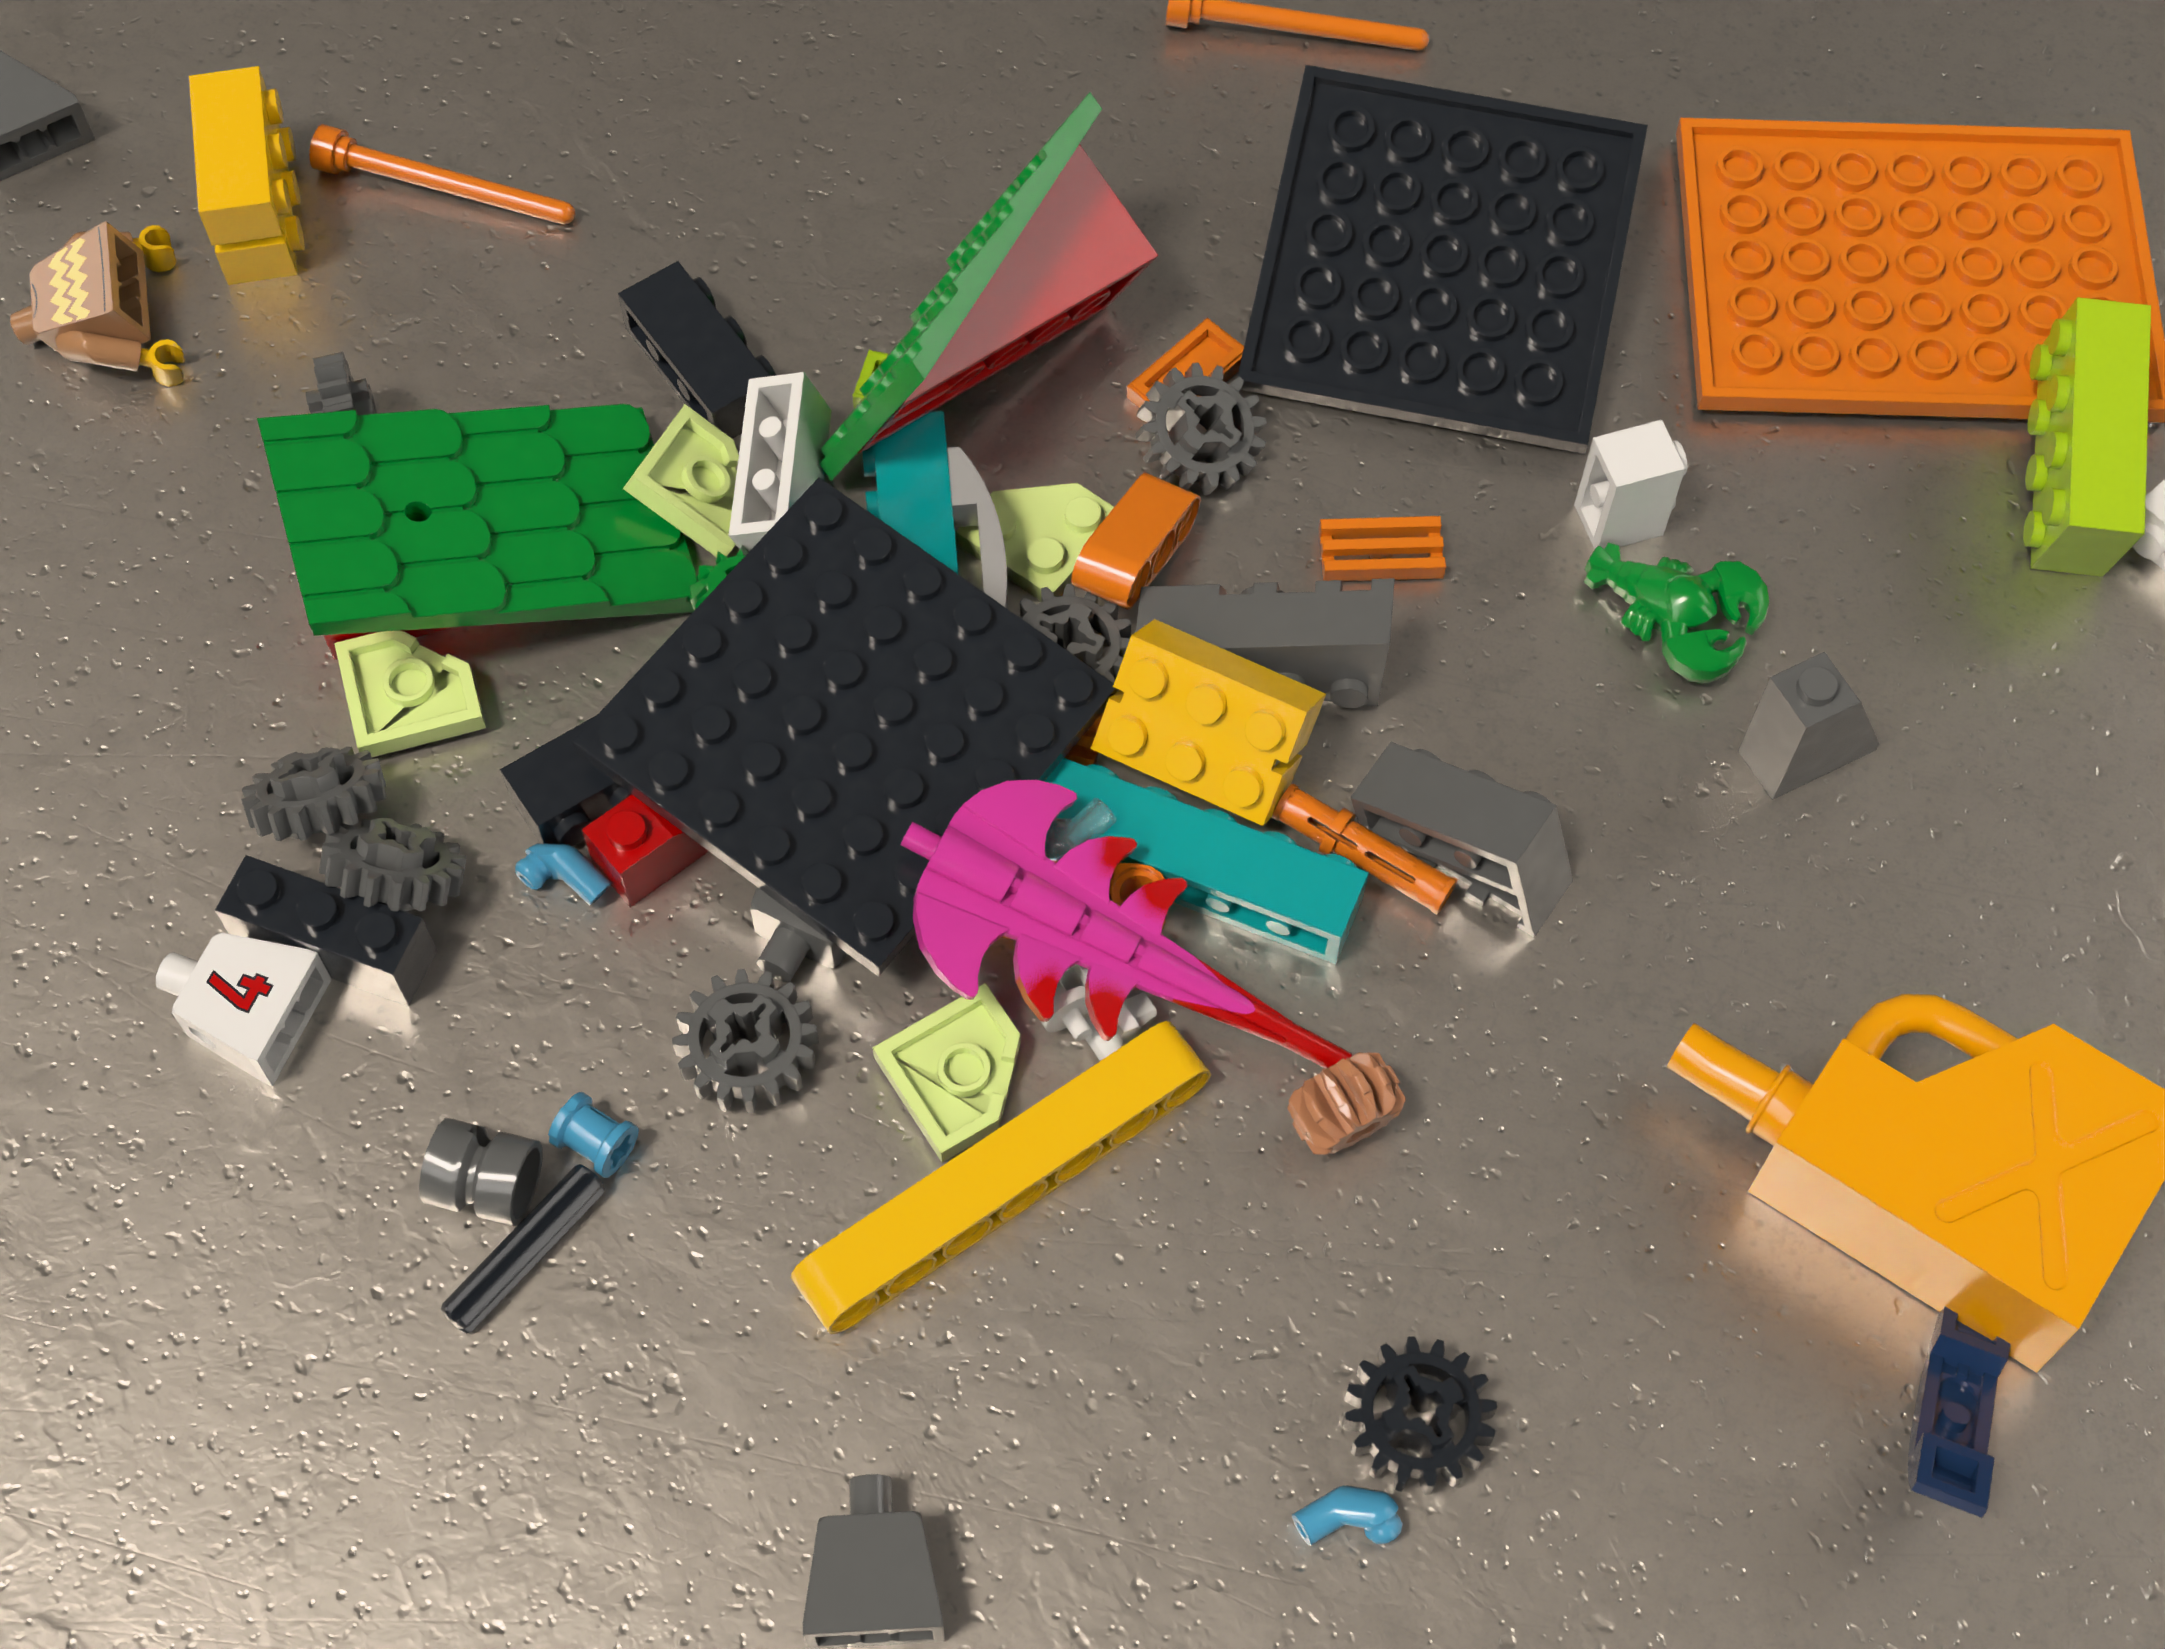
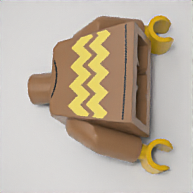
M105 221L89 231H81L74 234L61 249L33 266L30 272L32 305L14 312L10 317L11 327L17 338L25 345H32L42 340L69 361L137 371L138 366L151 367L153 377L161 385L171 387L181 384L184 380L182 369L173 364H164L166 362H185L183 350L175 341L169 339L160 340L154 343L150 350L141 348L142 343L151 340L145 266L156 272H165L175 267V252L171 245L169 233L159 225H151L141 231L139 238H132L130 232H119Z

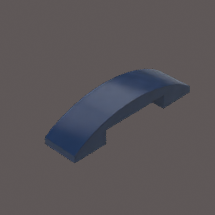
M1944 1307L1939 1312L1916 1399L1908 1454L1909 1486L1913 1492L1983 1518L1988 1509L1995 1457L1987 1453L1997 1382L2001 1371L2008 1361L2010 1343L1998 1336L1993 1341L1957 1321L1958 1314Z

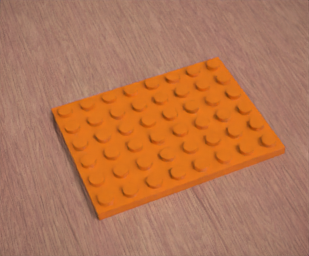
M1680 118L1676 130L1698 410L2028 419L2032 402L2037 399L2038 380H2031L2030 362L2033 350L2037 344H2043L2049 336L2055 319H2061L2076 298L2080 297L2151 305L2148 422L2165 423V337L2130 130Z

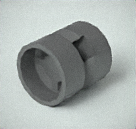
M445 1118L436 1128L425 1153L419 1182L420 1198L425 1204L460 1212L466 1204H473L477 1217L510 1226H517L525 1218L537 1189L543 1159L542 1145L538 1140L506 1132H499L490 1140L488 1132L483 1126Z

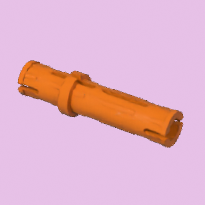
M1291 784L1286 789L1273 812V819L1285 823L1320 844L1319 852L1323 854H1337L1351 860L1357 867L1369 872V874L1381 882L1388 884L1431 909L1432 913L1436 915L1440 913L1458 882L1456 878L1447 876L1408 853L1400 846L1391 843L1354 821L1356 815L1348 809L1343 808L1338 812L1302 791L1295 784Z

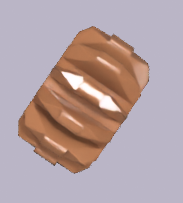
M1358 1052L1349 1059H1341L1335 1065L1322 1069L1315 1077L1304 1081L1302 1087L1293 1091L1287 1109L1294 1120L1292 1124L1301 1140L1307 1142L1313 1154L1326 1155L1328 1153L1335 1154L1345 1147H1352L1358 1141L1370 1137L1378 1129L1387 1126L1390 1120L1399 1116L1406 1098L1399 1087L1401 1082L1390 1065H1386L1379 1053Z

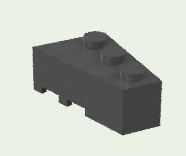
M1390 742L1351 796L1359 824L1391 843L1400 846L1432 867L1436 868L1438 866L1468 884L1470 887L1466 891L1465 897L1483 906L1488 897L1522 916L1517 928L1534 938L1573 881L1557 805L1552 804L1546 797L1537 792L1518 791L1496 782L1482 771H1466L1441 761L1436 755L1427 750H1412Z

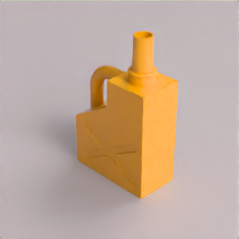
M1901 994L1873 1005L1852 1026L1845 1039H1842L1815 1083L1792 1071L1790 1065H1786L1779 1073L1696 1023H1693L1666 1066L1667 1069L1749 1121L1745 1129L1747 1134L1752 1132L1774 1146L1748 1190L1749 1193L1940 1312L1944 1307H1947L1958 1314L1957 1321L1993 1341L1998 1336L2010 1343L2009 1356L2036 1373L2079 1330L2165 1180L2164 1088L2055 1024H2051L2018 1039L1968 1008L1934 994ZM1909 1033H1923L1937 1037L1972 1057V1059L1918 1082L1881 1061L1888 1047L1898 1037Z

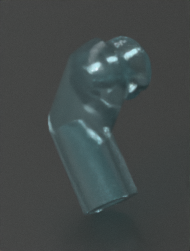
M1094 798L1072 819L1056 818L1051 823L1046 834L1045 856L1053 861L1060 860L1070 849L1089 839L1099 838L1117 821L1116 817L1106 804L1098 798Z

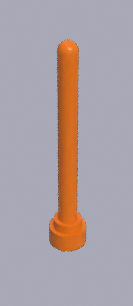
M1169 0L1166 16V26L1185 29L1188 28V23L1199 25L1200 19L1414 51L1425 49L1429 43L1428 33L1421 28L1229 0Z
M321 124L314 132L311 140L309 161L313 169L337 175L341 170L349 172L352 168L562 225L571 223L575 218V209L568 202L358 145L355 138L349 137L346 130Z

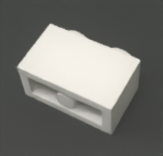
M1662 419L1593 437L1574 506L1594 549L1597 546H1601L1604 549L1608 543L1622 547L1663 536L1671 511L1676 505V496L1682 478L1687 473V459L1682 445L1677 440L1672 441Z

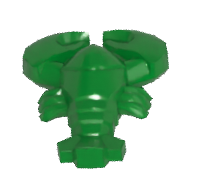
M1608 543L1604 549L1601 546L1596 547L1584 568L1587 573L1584 583L1587 586L1595 589L1608 584L1616 594L1623 597L1625 602L1631 605L1623 615L1621 623L1626 628H1629L1634 635L1640 636L1642 641H1649L1652 637L1653 629L1661 632L1662 653L1670 669L1689 682L1708 684L1726 677L1742 658L1747 644L1743 636L1730 647L1724 650H1717L1714 646L1724 644L1730 634L1729 631L1711 629L1688 633V630L1703 625L1717 614V604L1713 593L1717 592L1721 611L1725 618L1733 625L1742 617L1738 608H1745L1749 613L1745 633L1753 635L1762 626L1769 609V596L1766 584L1756 570L1740 561H1720L1711 570L1693 576L1692 574L1695 570L1688 563L1677 559H1669L1668 557H1662L1657 566L1640 562L1636 563L1634 561H1621L1619 545Z

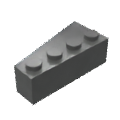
M1395 578L1372 579L1371 590L1343 591L1341 580L1316 581L1315 592L1290 593L1280 590L1278 582L1254 583L1253 587L1245 589L1241 594H1227V591L1220 584L1141 587L1136 632L1156 619L1326 694L1324 701H1331L1345 708H1357L1363 705L1378 706L1390 646Z

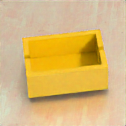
M259 66L190 75L189 85L198 212L212 246H215V254L227 284L233 285L297 275L295 251H302L305 246L298 216H292L291 206L300 205L299 187L294 171H288V162L296 161L297 157L291 128L289 126L280 127V124L283 123V111L277 89H267Z
M1154 619L1130 637L1113 685L1119 691L1108 699L1091 749L1264 826L1273 816V812L1282 795L1292 784L1302 755L1298 753L1308 743L1326 694Z

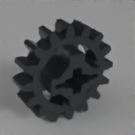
M1415 1336L1407 1338L1402 1355H1397L1394 1349L1387 1343L1381 1345L1377 1355L1380 1367L1363 1360L1358 1366L1356 1375L1364 1385L1349 1384L1344 1398L1350 1405L1359 1408L1346 1412L1342 1421L1343 1429L1360 1431L1361 1433L1353 1441L1350 1450L1352 1455L1361 1456L1370 1452L1374 1457V1461L1369 1475L1375 1479L1383 1474L1386 1469H1389L1395 1473L1394 1488L1396 1491L1402 1492L1409 1478H1418L1424 1495L1432 1494L1437 1476L1440 1475L1452 1488L1458 1486L1463 1478L1460 1463L1476 1471L1484 1459V1455L1476 1445L1490 1446L1495 1437L1496 1430L1488 1424L1481 1422L1492 1418L1497 1410L1496 1401L1479 1399L1478 1396L1485 1389L1489 1380L1486 1374H1479L1469 1378L1464 1371L1470 1356L1463 1352L1452 1362L1443 1357L1445 1352L1444 1341L1439 1339L1433 1344L1430 1353L1420 1352ZM1420 1374H1426V1375L1433 1376V1377H1435V1378H1437V1379H1439V1380H1441V1381H1443V1382L1435 1381V1380H1432V1379H1429V1378L1420 1376ZM1385 1386L1387 1389L1386 1397L1392 1407L1382 1412L1381 1418L1375 1420L1373 1412L1374 1398L1379 1390ZM1410 1405H1413L1418 1413L1430 1410L1433 1416L1429 1426L1426 1425L1421 1417L1412 1420L1406 1417ZM1464 1410V1435L1455 1446L1452 1441L1454 1433L1448 1423L1456 1418L1458 1412ZM1399 1447L1418 1453L1421 1458L1408 1456L1399 1452L1396 1448Z

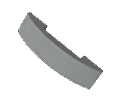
M960 447L948 448L954 527L978 526L983 591L1005 608H1008L1005 546L995 506L982 477Z

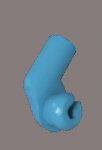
M537 843L526 849L525 853L527 856L519 860L515 865L517 877L530 889H540L549 878L552 880H563L589 906L599 899L612 884L584 855L570 845Z
M1349 1485L1335 1488L1292 1514L1293 1522L1299 1534L1309 1546L1344 1525L1364 1528L1368 1539L1372 1540L1375 1544H1385L1397 1538L1403 1526L1397 1514L1399 1506L1386 1492Z

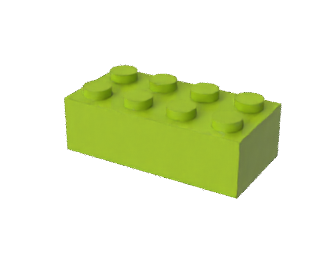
M2077 297L2061 319H2055L2050 334L2043 344H2037L2033 350L2030 362L2031 380H2038L2037 399L2032 402L2028 415L2029 435H2036L2035 454L2029 459L2025 477L2026 489L2033 491V510L2028 513L2023 530L2024 545L2031 547L2030 569L2103 577L2145 534L2151 305Z

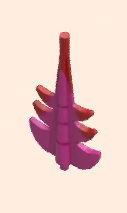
M1040 780L1005 781L981 790L966 801L955 813L942 837L912 822L900 844L929 860L919 880L914 896L913 923L919 948L934 973L954 992L967 1000L974 999L978 993V974L985 952L996 940L1006 936L1016 940L1013 957L1015 982L1025 1003L1042 1022H1048L1054 1014V996L1062 975L1069 968L1077 964L1088 969L1085 982V1004L1092 1024L1104 1041H1110L1116 1035L1118 1017L1123 1002L1129 992L1135 987L1278 1044L1324 1069L1335 1065L1341 1059L1352 1057L1351 1052L1292 1022L1161 934L1168 909L1187 887L1185 879H1161L1145 884L1132 893L1121 906L1110 900L1109 886L1111 877L1117 865L1137 847V843L1133 838L1106 836L1089 839L1070 849L1056 863L1046 857V834L1051 823L1061 812L1071 807L1077 799L1076 793L1070 789Z

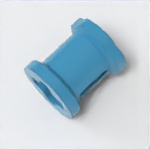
M578 1092L559 1110L552 1122L548 1135L550 1144L561 1149L565 1146L571 1148L593 1162L594 1170L597 1174L608 1178L629 1157L637 1141L639 1129L638 1126L630 1121H624L620 1124L593 1107L592 1097L584 1092Z

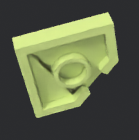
M684 404L623 489L715 557H717L718 551L727 557L736 545L729 537L737 474L736 466L739 459L735 442Z
M1079 483L993 491L990 496L999 518L1004 539L1007 579L1040 601L1041 588L1048 587L1055 597L1062 596L1066 584H1072L1073 569L1084 544L1114 506ZM978 526L959 527L955 531L956 545L981 561Z
M401 630L377 632L334 643L359 752L368 750L371 757H376L486 728L474 676L469 663L450 654L444 657L420 645L416 637Z
M986 983L978 987V993L974 999L967 1000L964 997H960L872 1047L874 1059L942 1163L1000 1128L1021 1039L1019 1031Z

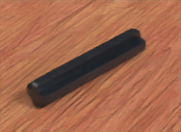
M582 1164L574 1166L442 1303L441 1310L446 1319L458 1330L466 1334L472 1332L604 1194L605 1188L600 1178Z

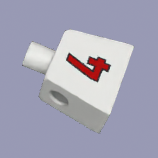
M219 933L211 938L199 961L175 952L169 953L163 959L157 971L156 987L178 996L173 1004L172 1014L190 1038L263 1083L273 1086L332 979L317 952L243 936Z

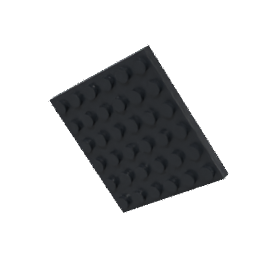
M1306 65L1238 372V377L1244 380L1240 390L1585 454L1591 432L1648 125Z
M818 477L573 740L575 753L879 977L916 934L913 923L914 896L919 880L929 860L900 845L911 823L914 822L942 837L955 813L966 801L981 790L1012 780L1045 781L1104 712L1108 699L1117 693V688L1113 687V682Z

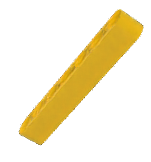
M1171 1021L1158 1023L814 1250L794 1268L790 1278L830 1334L843 1332L1188 1101L1209 1081L1211 1072Z

